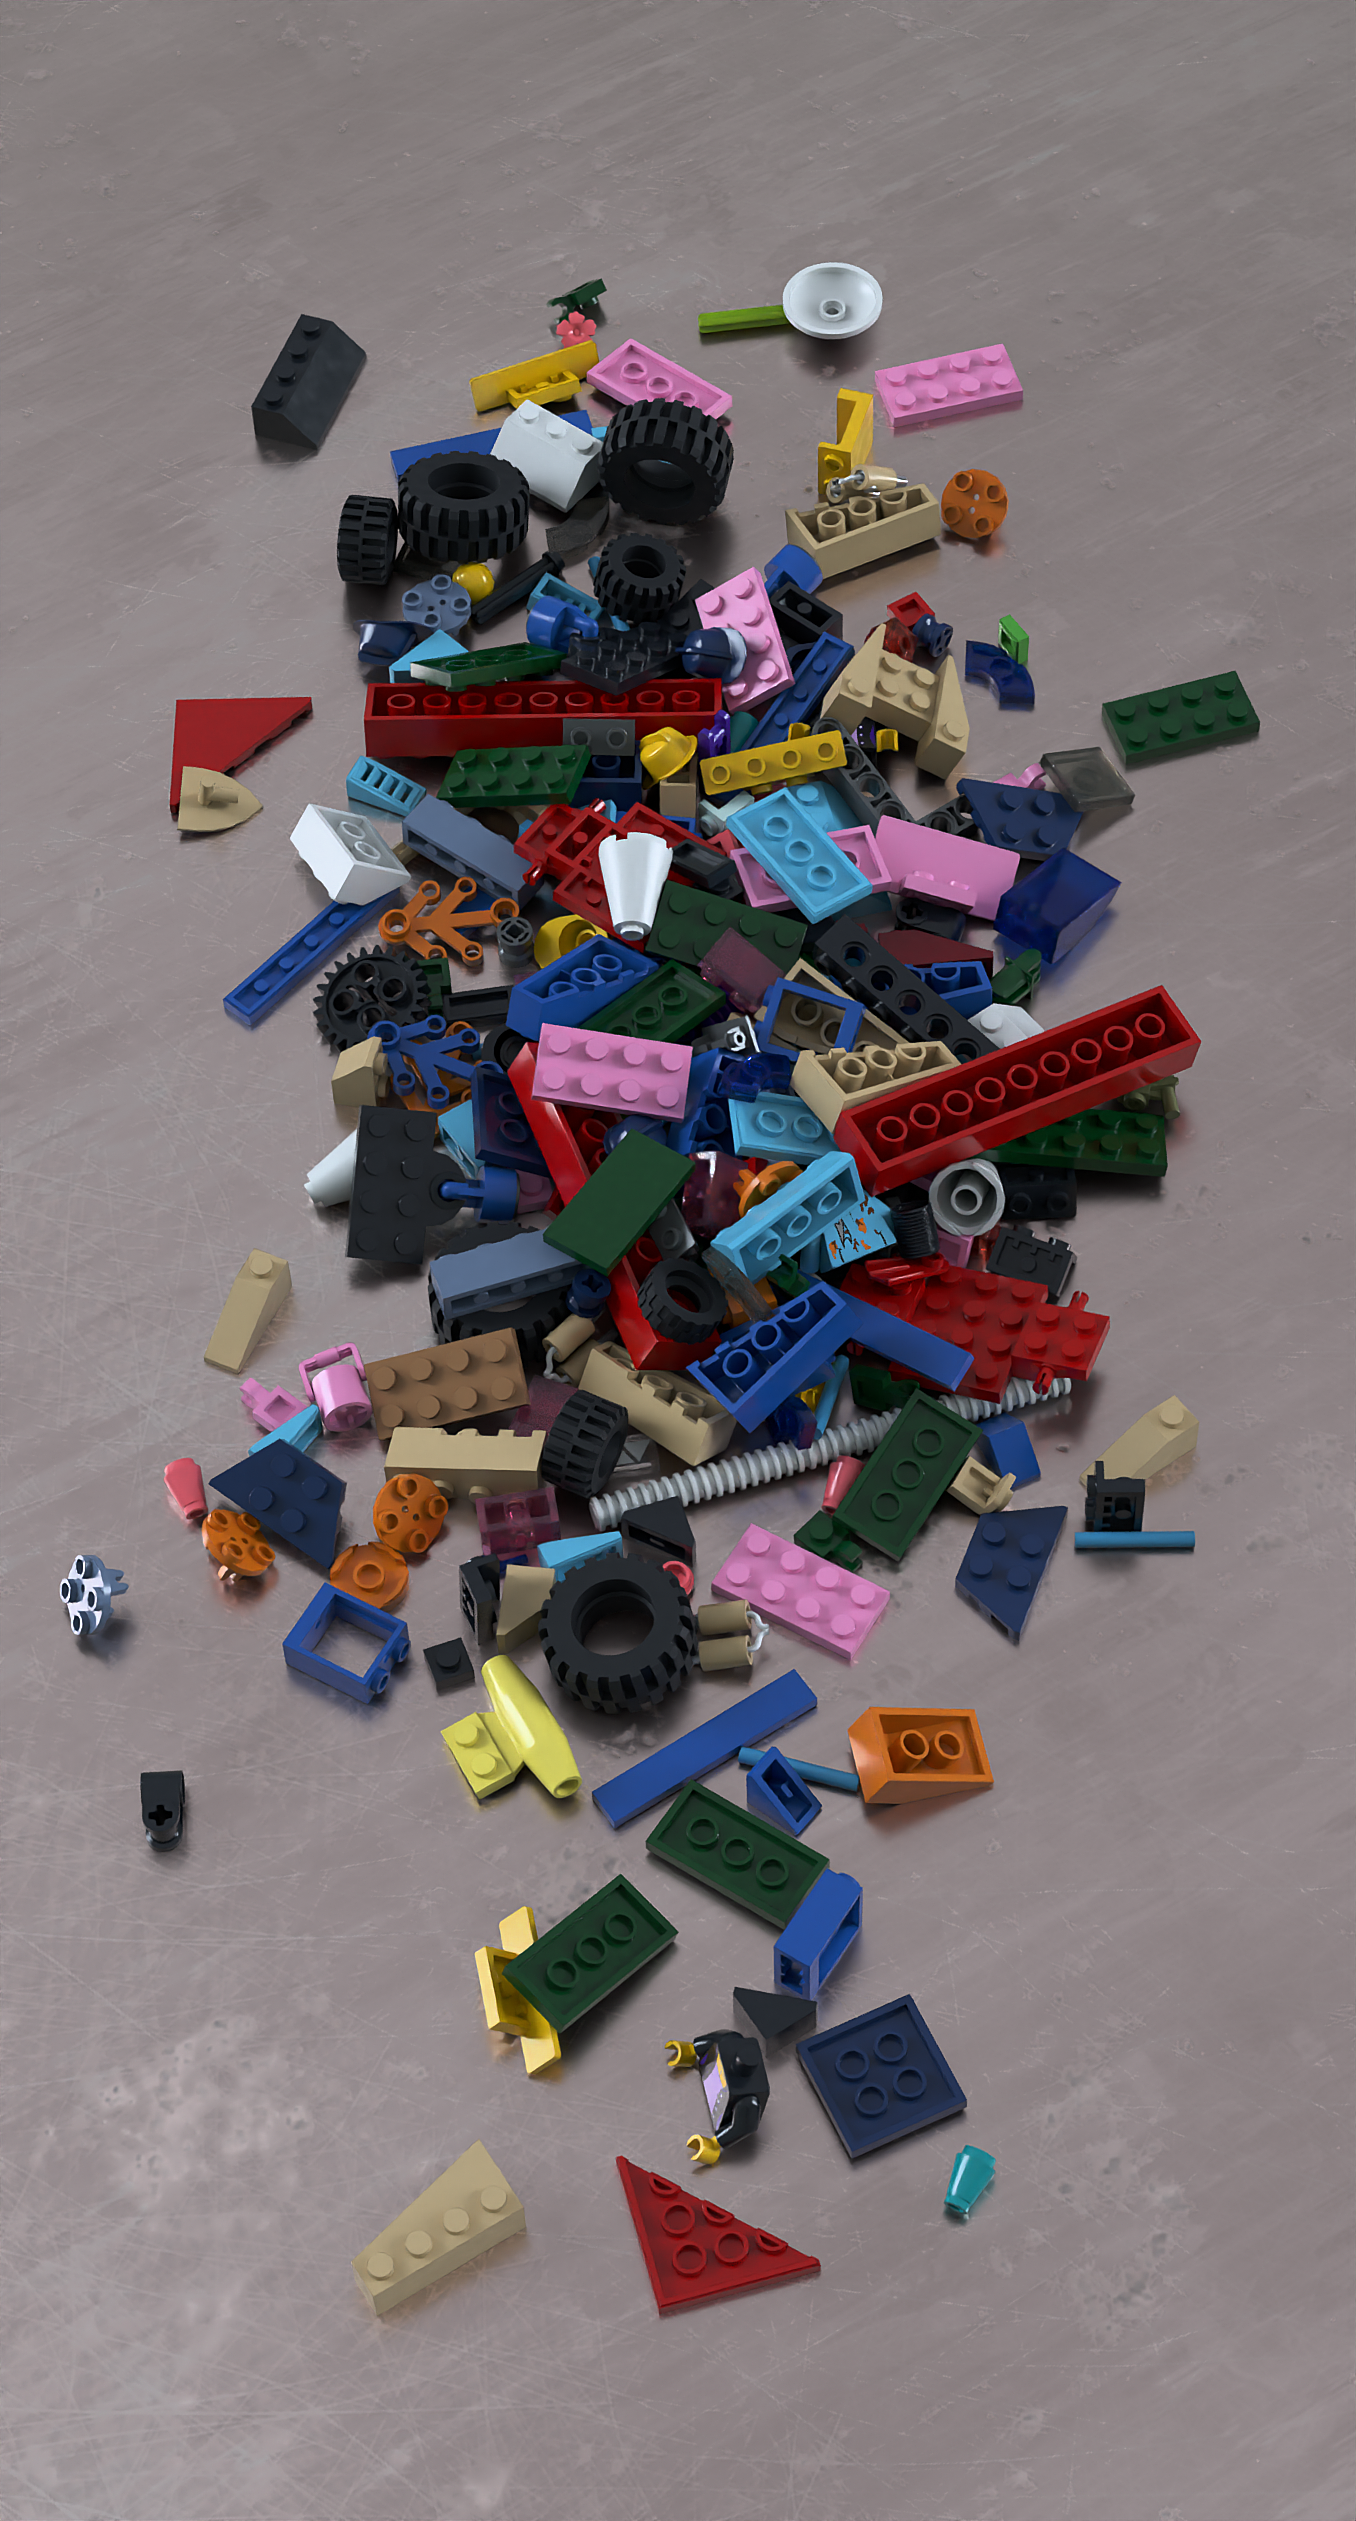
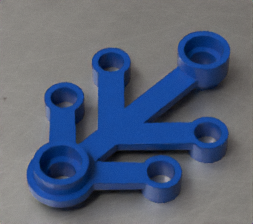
M431 1015L425 1021L400 1028L394 1022L380 1021L369 1030L367 1039L375 1036L381 1037V1040H390V1042H382L383 1053L388 1054V1065L393 1074V1090L400 1096H408L415 1090V1076L412 1072L406 1070L401 1054L414 1059L427 1088V1103L433 1109L445 1108L449 1104L450 1095L449 1089L442 1084L435 1068L470 1082V1076L476 1066L503 1074L501 1066L493 1061H483L476 1066H472L444 1055L456 1050L466 1054L475 1053L480 1046V1034L475 1029L465 1028L459 1034L443 1038L446 1034V1021L439 1015ZM432 1025H437L440 1027V1029L432 1030L429 1027ZM426 1036L428 1039L435 1041L419 1045L410 1040ZM464 1039H472V1040H474V1042H473V1043H465L463 1040H464ZM408 1081L410 1084L403 1086L398 1082ZM435 1094H441L444 1096V1098L435 1099L432 1096Z

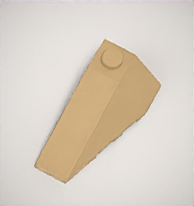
M801 958L784 978L855 1001ZM785 992L772 1032L784 1041L821 1054H829L830 1049L834 1048L845 1011ZM761 1006L754 1015V1018L763 1022L767 1007ZM866 1009L852 1052H863L865 1046L879 1045L880 1048L894 1050L897 1044L909 1042Z

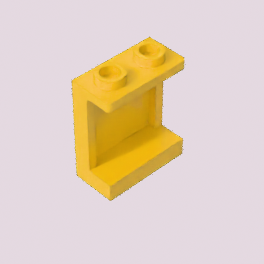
M840 388L837 396V445L820 442L818 446V493L827 495V485L832 478H846L851 475V471L856 465L865 464L873 443V394Z

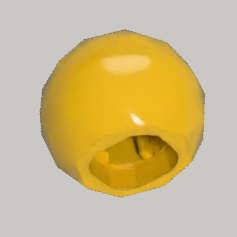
M477 562L462 564L455 570L452 576L453 582L466 589L471 598V605L476 604L493 592L495 581L492 572L484 564Z

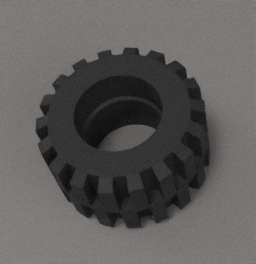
M352 494L348 496L341 512L337 539V566L342 581L386 585L395 563L398 540V513L392 498Z
M631 533L630 536L625 534L619 535L617 540L611 539L607 543V547L604 546L594 578L593 592L594 596L599 598V605L607 608V613L611 616H620L619 620L624 622L627 620L633 621V624L640 625L642 622L655 623L656 620H660L678 602L685 580L686 566L683 565L684 559L682 556L676 554L677 549L666 545L665 540L652 538L653 535L646 533L645 536L639 535V533Z
M585 1390L575 1392L561 1408L546 1440L541 1468L544 1481L587 1499L595 1496L610 1478L622 1453L628 1432L627 1408Z

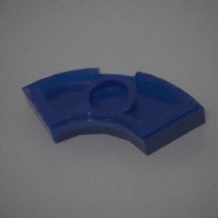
M966 640L965 675L978 677L989 683L997 692L999 703H1035L1033 681L1023 664H1018L1007 656L1005 650L983 642Z
M761 1053L749 1055L745 1061L739 1063L732 1062L722 1074L717 1096L754 1104L757 1095L762 1090L770 1088L788 1089L792 1079L789 1057L781 1054Z
M788 1396L764 1421L775 1444L784 1442L787 1445L789 1440H791L797 1450L811 1448L818 1422L811 1409L802 1399L796 1396Z

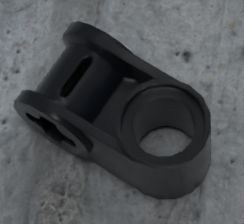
M906 898L900 901L896 907L898 921L895 924L894 930L904 931L907 927H910L909 930L915 929L960 942L967 919L957 909L942 907L917 898ZM913 908H916V916L913 917Z
M183 1770L143 1772L140 1777L142 1820L146 1828L147 1843L156 1851L166 1852L173 1850L181 1843L183 1837V1807L185 1806Z

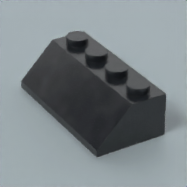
M301 314L251 406L255 435L318 450L367 358L366 352L333 321Z

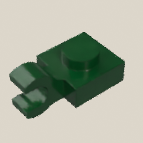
M602 278L591 280L565 293L562 297L549 300L546 305L548 308L554 307L557 304L561 306L562 315L554 319L555 324H558L563 320H569V313H573L575 306L579 305L582 310L599 302L597 296L607 291Z
M448 957L417 960V963L428 978L426 982L432 992L427 994L432 1002L431 1006H428V1016L439 1015L443 1017L441 994L452 993Z
M781 1254L778 1257L781 1261L780 1269L775 1268L773 1272L769 1270L766 1273V1277L780 1296L792 1301L809 1290L808 1287L811 1283L797 1272L798 1264L796 1261Z
M856 1364L849 1372L854 1404L889 1411L895 1405L897 1408L903 1409L915 1389L920 1390V1383L914 1379L892 1382L890 1372L865 1365Z
M821 1510L793 1535L795 1545L827 1561L832 1558L851 1573H854L863 1564V1561L858 1558L862 1553V1549L850 1541V1532Z

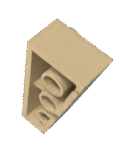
M924 483L881 491L878 498L870 499L860 495L848 498L849 503L829 507L828 502L814 504V510L800 513L797 508L785 510L789 544L803 548L817 561L822 570L823 579L941 535L939 502Z
M942 1041L897 1044L894 1050L880 1048L879 1045L865 1046L863 1052L847 1053L845 1048H832L829 1054L816 1055L814 1050H804L800 1052L789 1085L826 1128L834 1134L841 1112L959 1066L961 1063Z
M611 1341L592 1348L578 1386V1390H585L626 1407L628 1410V1423L692 1466L726 1450L737 1422L707 1390L668 1370L636 1371L628 1350Z
M395 1427L384 1465L386 1483L400 1474L414 1473L430 1479L440 1490L441 1496H444L446 1499L452 1497L470 1500L478 1505L496 1504L509 1506L516 1511H540L547 1482L542 1478L541 1470L547 1432L545 1430H533L531 1437H516L515 1430L499 1429L498 1436H482L477 1429H462L456 1435H448L443 1428Z
M480 2139L470 2146L351 2261L355 2282L377 2316L526 2227L523 2205Z

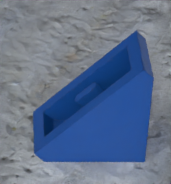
M1002 1413L976 1424L977 1427L983 1430L976 1443L995 1475L1003 1478L1010 1472L1016 1476L1010 1490L1041 1477V1471L1023 1421L1009 1414Z
M771 1746L746 1775L747 1803L792 1834L798 1835L822 1807V1804L777 1747Z

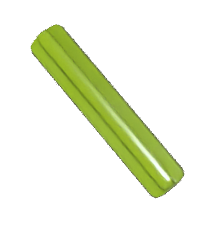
M783 304L701 313L698 315V327L700 333L703 334L791 324L784 313Z

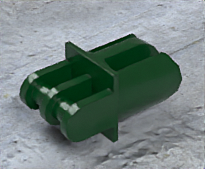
M1028 949L1015 960L1008 956L1005 957V966L989 979L992 986V1004L1013 1006L1024 996L1030 1000L1033 998V987L1040 981L1042 955L1039 950Z

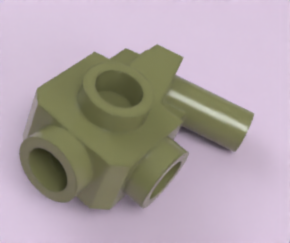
M1171 1075L1119 1096L1116 1100L1130 1111H1141L1148 1107L1149 1100L1162 1101L1165 1117L1170 1120L1176 1119L1180 1116L1175 1095V1087L1179 1084V1079Z

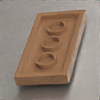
M507 1328L364 1364L377 1433L381 1441L391 1440L395 1427L439 1428L531 1405L514 1328Z

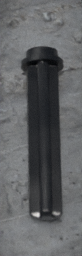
M548 551L544 552L542 559L471 606L470 616L472 620L478 625H482L532 591L546 572L559 577L565 568L562 557L556 551L551 553Z

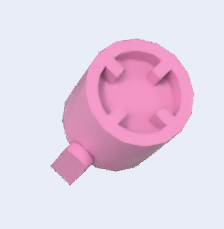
M349 1342L338 1347H332L315 1354L314 1357L304 1360L299 1364V1372L307 1396L311 1403L317 1402L324 1426L328 1430L335 1432L349 1431L363 1425L370 1419L373 1412L363 1381L367 1380L364 1363L354 1343ZM350 1355L354 1356L357 1368L348 1364L332 1366L316 1375L311 1383L308 1375L309 1372L341 1361Z

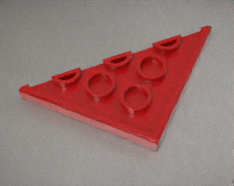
M312 698L176 700L169 804L171 813L179 811L183 766L208 769L222 774L230 767H237L254 754L255 748L268 738L272 740L292 725L291 721L303 712H309L312 709Z
M623 2156L615 2157L659 2315L821 2271L819 2259L812 2255L809 2257L788 2246L787 2242L760 2228L756 2229L738 2220L734 2214L705 2199L704 2201L683 2191L679 2185L652 2171L649 2173L630 2163L629 2159Z

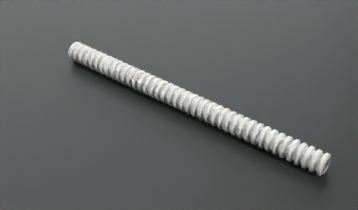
M1012 1377L1000 1404L950 1394V1397H947L945 1394L940 1395L939 1400L936 1401L966 1420L970 1419L974 1422L978 1420L979 1416L988 1418L991 1412L994 1415L1001 1414V1409L1008 1412L1013 1410V1406L1017 1408L1024 1407L1025 1402L1032 1405L1035 1404L1036 1399H1039L1041 1402L1047 1400L1049 1395L1051 1398H1056L1059 1392L1063 1395L1069 1394L1071 1381L1070 1378H1055L1051 1383L1049 1392L1046 1395H1042V1389L1040 1394L1034 1392L1032 1386L1035 1381ZM893 1409L892 1414L888 1411L882 1412L881 1417H878L876 1414L872 1415L868 1421L865 1418H861L858 1420V1424L851 1421L847 1423V1427L837 1425L834 1431L827 1428L818 1440L803 1435L800 1441L793 1438L789 1440L787 1445L784 1442H780L776 1448L769 1445L766 1447V1451L763 1452L761 1449H756L753 1455L746 1452L742 1454V1458H738L736 1455L732 1456L729 1462L725 1459L719 1460V1465H715L713 1462L708 1463L707 1468L704 1469L702 1466H698L695 1472L688 1469L681 1476L679 1473L672 1474L671 1479H668L667 1476L661 1477V1482L650 1480L647 1486L640 1483L637 1485V1489H633L630 1486L625 1488L623 1493L620 1490H616L613 1496H609L606 1493L599 1500L596 1497L590 1498L589 1508L594 1525L600 1532L605 1531L608 1525L611 1528L617 1527V1523L621 1522V1516L624 1511L675 1496L679 1497L682 1507H686L689 1501L696 1504L700 1502V1498L710 1500L713 1494L717 1497L723 1496V1491H727L730 1494L735 1492L737 1487L740 1490L746 1489L747 1484H751L754 1487L761 1480L763 1483L770 1482L771 1477H774L775 1480L781 1479L784 1473L786 1476H791L794 1470L801 1473L805 1471V1467H809L810 1470L815 1469L818 1463L821 1466L828 1465V1460L836 1462L837 1457L840 1455L851 1457L852 1453H855L856 1456L862 1455L863 1450L873 1452L874 1448L879 1446L900 1414L901 1409Z

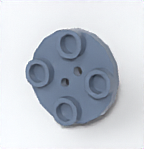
M436 575L432 580L417 584L402 596L403 617L405 621L424 624L434 632L441 629L446 634L452 633L456 636L459 634V629L467 623L471 615V598L465 588L453 582L447 575Z
M78 1555L69 1573V1578L63 1579L60 1584V1597L68 1605L71 1628L76 1635L98 1634L104 1628L107 1619L114 1612V1609L110 1607L111 1596L125 1594L129 1588L128 1584L117 1582L124 1576L123 1571L105 1568L102 1560L95 1555Z

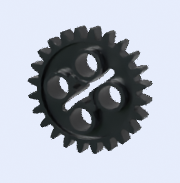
M375 945L372 954H368L364 947H361L360 957L355 958L350 952L347 953L348 963L345 965L335 961L334 964L338 971L335 974L331 972L324 973L329 981L328 984L317 985L318 990L323 996L313 998L314 1003L318 1007V1009L313 1011L314 1016L318 1020L317 1027L330 1045L334 1044L341 1053L367 1040L368 1032L375 1022L391 1021L400 1028L417 1023V1019H426L428 1015L423 1008L431 1006L432 1002L427 994L432 992L426 982L428 980L426 974L414 958L410 960L405 951L397 954L393 946H390L383 953L380 946ZM349 988H354L361 993V995L356 991L354 992L350 990ZM384 1009H385L386 1011H388V1012L390 1011V1012H392V1013H394V1014H396V1015H395V1016H392V1015L386 1013V1012L384 1011ZM384 1039L382 1042H390V1040Z

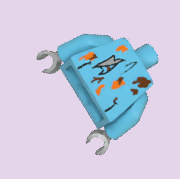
M863 1189L866 1199L864 1202L800 1249L799 1270L822 1281L815 1273L819 1269L822 1274L874 1252H877L884 1258H890L892 1247L895 1251L899 1252L895 1225L893 1224L894 1221H892L893 1217H891L892 1209L875 1196L871 1197Z

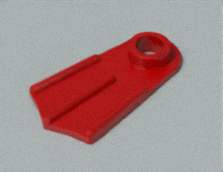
M937 1252L918 1259L892 1257L868 1260L864 1262V1269L867 1272V1278L886 1286H892L945 1273L949 1270V1262L944 1259L943 1254Z

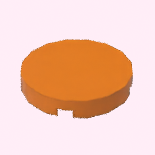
M368 1542V1545H361L359 1547L358 1544H355L345 1549L336 1557L330 1569V1585L387 1613L403 1601L409 1589V1571L403 1556L397 1550L387 1547L381 1542Z

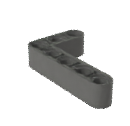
M824 717L814 724L811 736L835 730L841 732L847 765L851 766L853 770L838 767L822 772L863 826H870L874 838L879 820L883 815L966 839H970L978 832L979 827L976 826L974 820L961 815V813L970 814L974 810L965 794L958 796L915 821L837 719ZM861 792H869L874 797L864 796Z

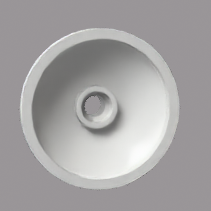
M829 262L807 267L789 280L783 292V309L791 324L800 331L821 339H843L857 335L873 325L882 310L883 297L878 282L863 269L846 263Z

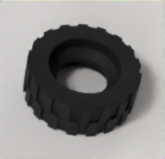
M666 1258L663 1262H658L641 1284V1288L637 1293L639 1297L638 1306L642 1310L643 1317L649 1321L650 1326L662 1333L661 1335L667 1339L671 1338L674 1342H683L688 1345H694L696 1342L700 1344L711 1336L726 1316L728 1300L725 1298L724 1288H721L720 1282L716 1277L714 1278L707 1269L701 1268L697 1263L686 1261L683 1258ZM667 1289L677 1291L689 1298L696 1306L698 1313L688 1311L679 1306L670 1297Z

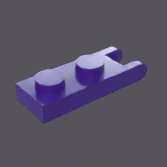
M719 710L714 715V726L710 730L703 728L698 733L697 753L699 768L697 775L699 776V793L708 798L709 795L705 792L700 761L731 753L730 716L724 710Z

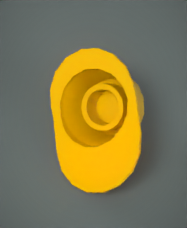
M664 727L642 738L639 745L640 760L648 771L642 788L647 790L659 781L673 776L682 769L695 753L698 739L694 735L684 736L671 727Z
M577 914L558 917L547 921L539 929L534 941V954L537 963L543 969L597 934L610 940L614 937Z

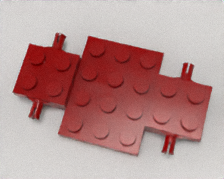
M595 798L584 810L571 808L566 804L550 805L514 843L513 853L533 864L522 875L523 880L527 884L530 881L529 885L534 886L545 873L562 880L553 891V901L644 953L649 934L643 936L640 940L630 941L623 939L620 934L614 931L598 855L601 842L612 835H616L617 841L627 839V833L638 832L663 838L668 849L670 847L673 848L686 839H690L727 857V853L639 802H636L617 824L600 815L606 810V804L602 800L599 802V798ZM671 870L668 871L666 880L691 888L692 884L695 883ZM744 897L743 900L739 901L738 903L746 905Z
M896 1253L890 1255V1258L900 1257V1254L896 1256ZM852 1263L839 1289L971 1353L974 1357V1361L955 1391L891 1361L888 1368L892 1381L914 1379L923 1388L997 1404L1001 1403L1012 1377L1035 1381L1032 1388L1037 1394H1040L1042 1389V1395H1046L1049 1392L1051 1383L1055 1378H1071L1087 1382L1110 1329V1316L1083 1311L1089 1301V1297L1085 1292H1081L1080 1295V1291H1075L1068 1307L1047 1304L1045 1302L1048 1298V1285L949 1265L947 1272L933 1275L926 1287L925 1278L886 1286L867 1278L864 1265ZM852 1341L847 1344V1350L854 1355L855 1351L856 1355L862 1354L864 1347Z

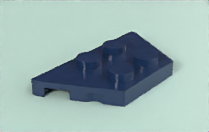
M962 778L956 784L959 795L965 794L974 809L970 815L976 826L983 832V839L986 844L1020 854L1021 858L1057 863L1064 856L1088 803V797Z
M285 1439L276 1440L210 1480L208 1484L321 1565L331 1569L336 1559L334 1553L337 1533H340L342 1516L340 1509L345 1501L347 1486L345 1481Z
M1066 1506L981 1514L957 1573L955 1587L968 1599L975 1600L979 1608L988 1617L992 1618L994 1616L1008 1628V1635L1015 1640H1020L1068 1516V1507Z

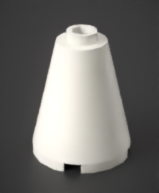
M630 832L627 833V839L617 841L616 835H612L603 840L599 846L598 855L614 931L620 934L623 939L630 941L640 940L651 932L672 861V848H666V841L652 834Z
M357 1129L307 1174L310 1181L304 1184L314 1204L322 1201L324 1206L328 1207L350 1200Z
M969 1159L952 1163L944 1167L935 1176L930 1185L929 1202L932 1203L933 1216L940 1227L953 1235L977 1236L993 1228L1000 1219L1005 1207V1192L998 1172L990 1161Z

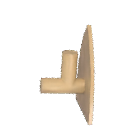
M183 766L177 830L215 832L232 828L248 820L263 808V805L252 792L235 779L217 771Z

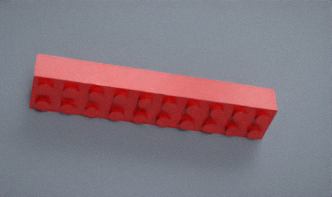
M722 678L652 679L618 696L577 680L496 682L493 686H476L471 684L467 685L465 691L460 692L446 691L443 685L429 686L425 685V683H368L364 713L366 757L389 759L394 756H412L421 759L429 756H448L454 758L457 750L562 746L563 718L635 720V740H641L645 736L653 734L664 727L674 728L684 736L694 735L698 739V733L703 728L710 730L714 726V715L719 710H722Z
M1160 985L843 1111L839 1115L833 1139L841 1152L850 1153L854 1157L860 1181L869 1195L873 1197L942 1169L952 1163L959 1162L1192 1067L1201 1040L1165 988Z
M526 1042L507 1073L566 1207L608 1157L603 1145L604 1134L610 1127L620 1123L623 1119L620 1113L531 1100L539 1043ZM648 1229L608 1275L607 1278L611 1283V1292L606 1302L636 1371L688 1370L686 1367L698 1360L702 1363L711 1357L715 1352L714 1349L722 1341L715 1329L711 1336L700 1344L699 1342H696L694 1345H688L683 1342L677 1343L671 1338L667 1339L662 1336V1333L658 1330H654L650 1326L649 1321L643 1317L642 1310L638 1306V1290L655 1265L660 1261H664ZM667 1289L670 1297L679 1306L688 1311L698 1313L696 1306L689 1298L677 1291Z

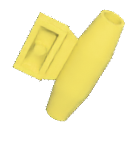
M498 1655L491 1658L483 1665L481 1674L495 1712H474L440 1731L478 1799L480 1800L513 1782L525 1764L555 1798H564L573 1794L581 1786L582 1778L567 1737L539 1690L509 1656Z

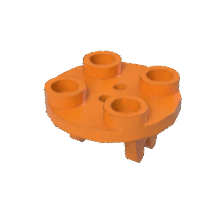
M970 469L957 472L948 482L942 493V520L948 524L951 530L963 537L978 539L991 535L1002 525L1007 516L1009 500L1006 488L998 477L988 471ZM976 494L979 495V499H978V500H975V495H976ZM972 507H974L975 512L973 514L970 512V509Z
M781 1161L768 1165L757 1176L748 1169L740 1170L739 1176L743 1179L744 1183L742 1181L733 1183V1188L741 1197L738 1207L740 1217L746 1216L753 1206L763 1203L775 1194L782 1184L791 1182L803 1171L793 1161Z
M414 1473L400 1474L389 1480L377 1495L373 1506V1524L377 1535L387 1547L400 1552L421 1553L428 1548L429 1544L438 1535L444 1516L448 1511V1502L444 1496H441L440 1490L430 1479Z
M214 1509L203 1521L201 1529L204 1539L203 1544L223 1564L218 1571L221 1581L226 1580L229 1576L233 1582H236L244 1575H260L275 1560L274 1551L270 1548L268 1541L259 1530L261 1528L259 1520L248 1512H243L240 1515L225 1509Z

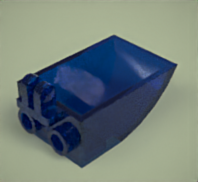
M1063 847L1001 895L993 929L1026 950L1031 948L1039 950L1042 955L1041 959L1052 965L1076 946L1091 930L1112 901L1122 882Z

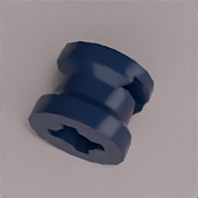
M926 613L915 624L910 636V642L916 647L927 648L930 655L938 657L948 647L953 635V628L946 623L939 624L934 616Z
M582 1269L577 1272L572 1281V1287L566 1295L568 1309L573 1314L588 1319L598 1316L604 1307V1301L611 1292L609 1279L593 1269Z

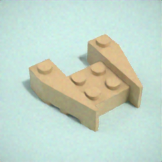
M881 623L844 668L825 695L820 719L824 717L837 719L848 733L852 735L866 716L918 741L914 765L946 780L966 753L970 730L954 658L948 655L936 673L933 674L929 670L912 664L896 654L889 653L882 649L886 625Z

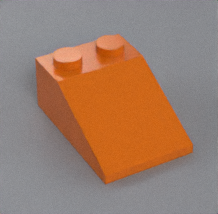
M869 1707L847 1729L866 1803L902 1804L982 1788L994 1783L975 1709Z

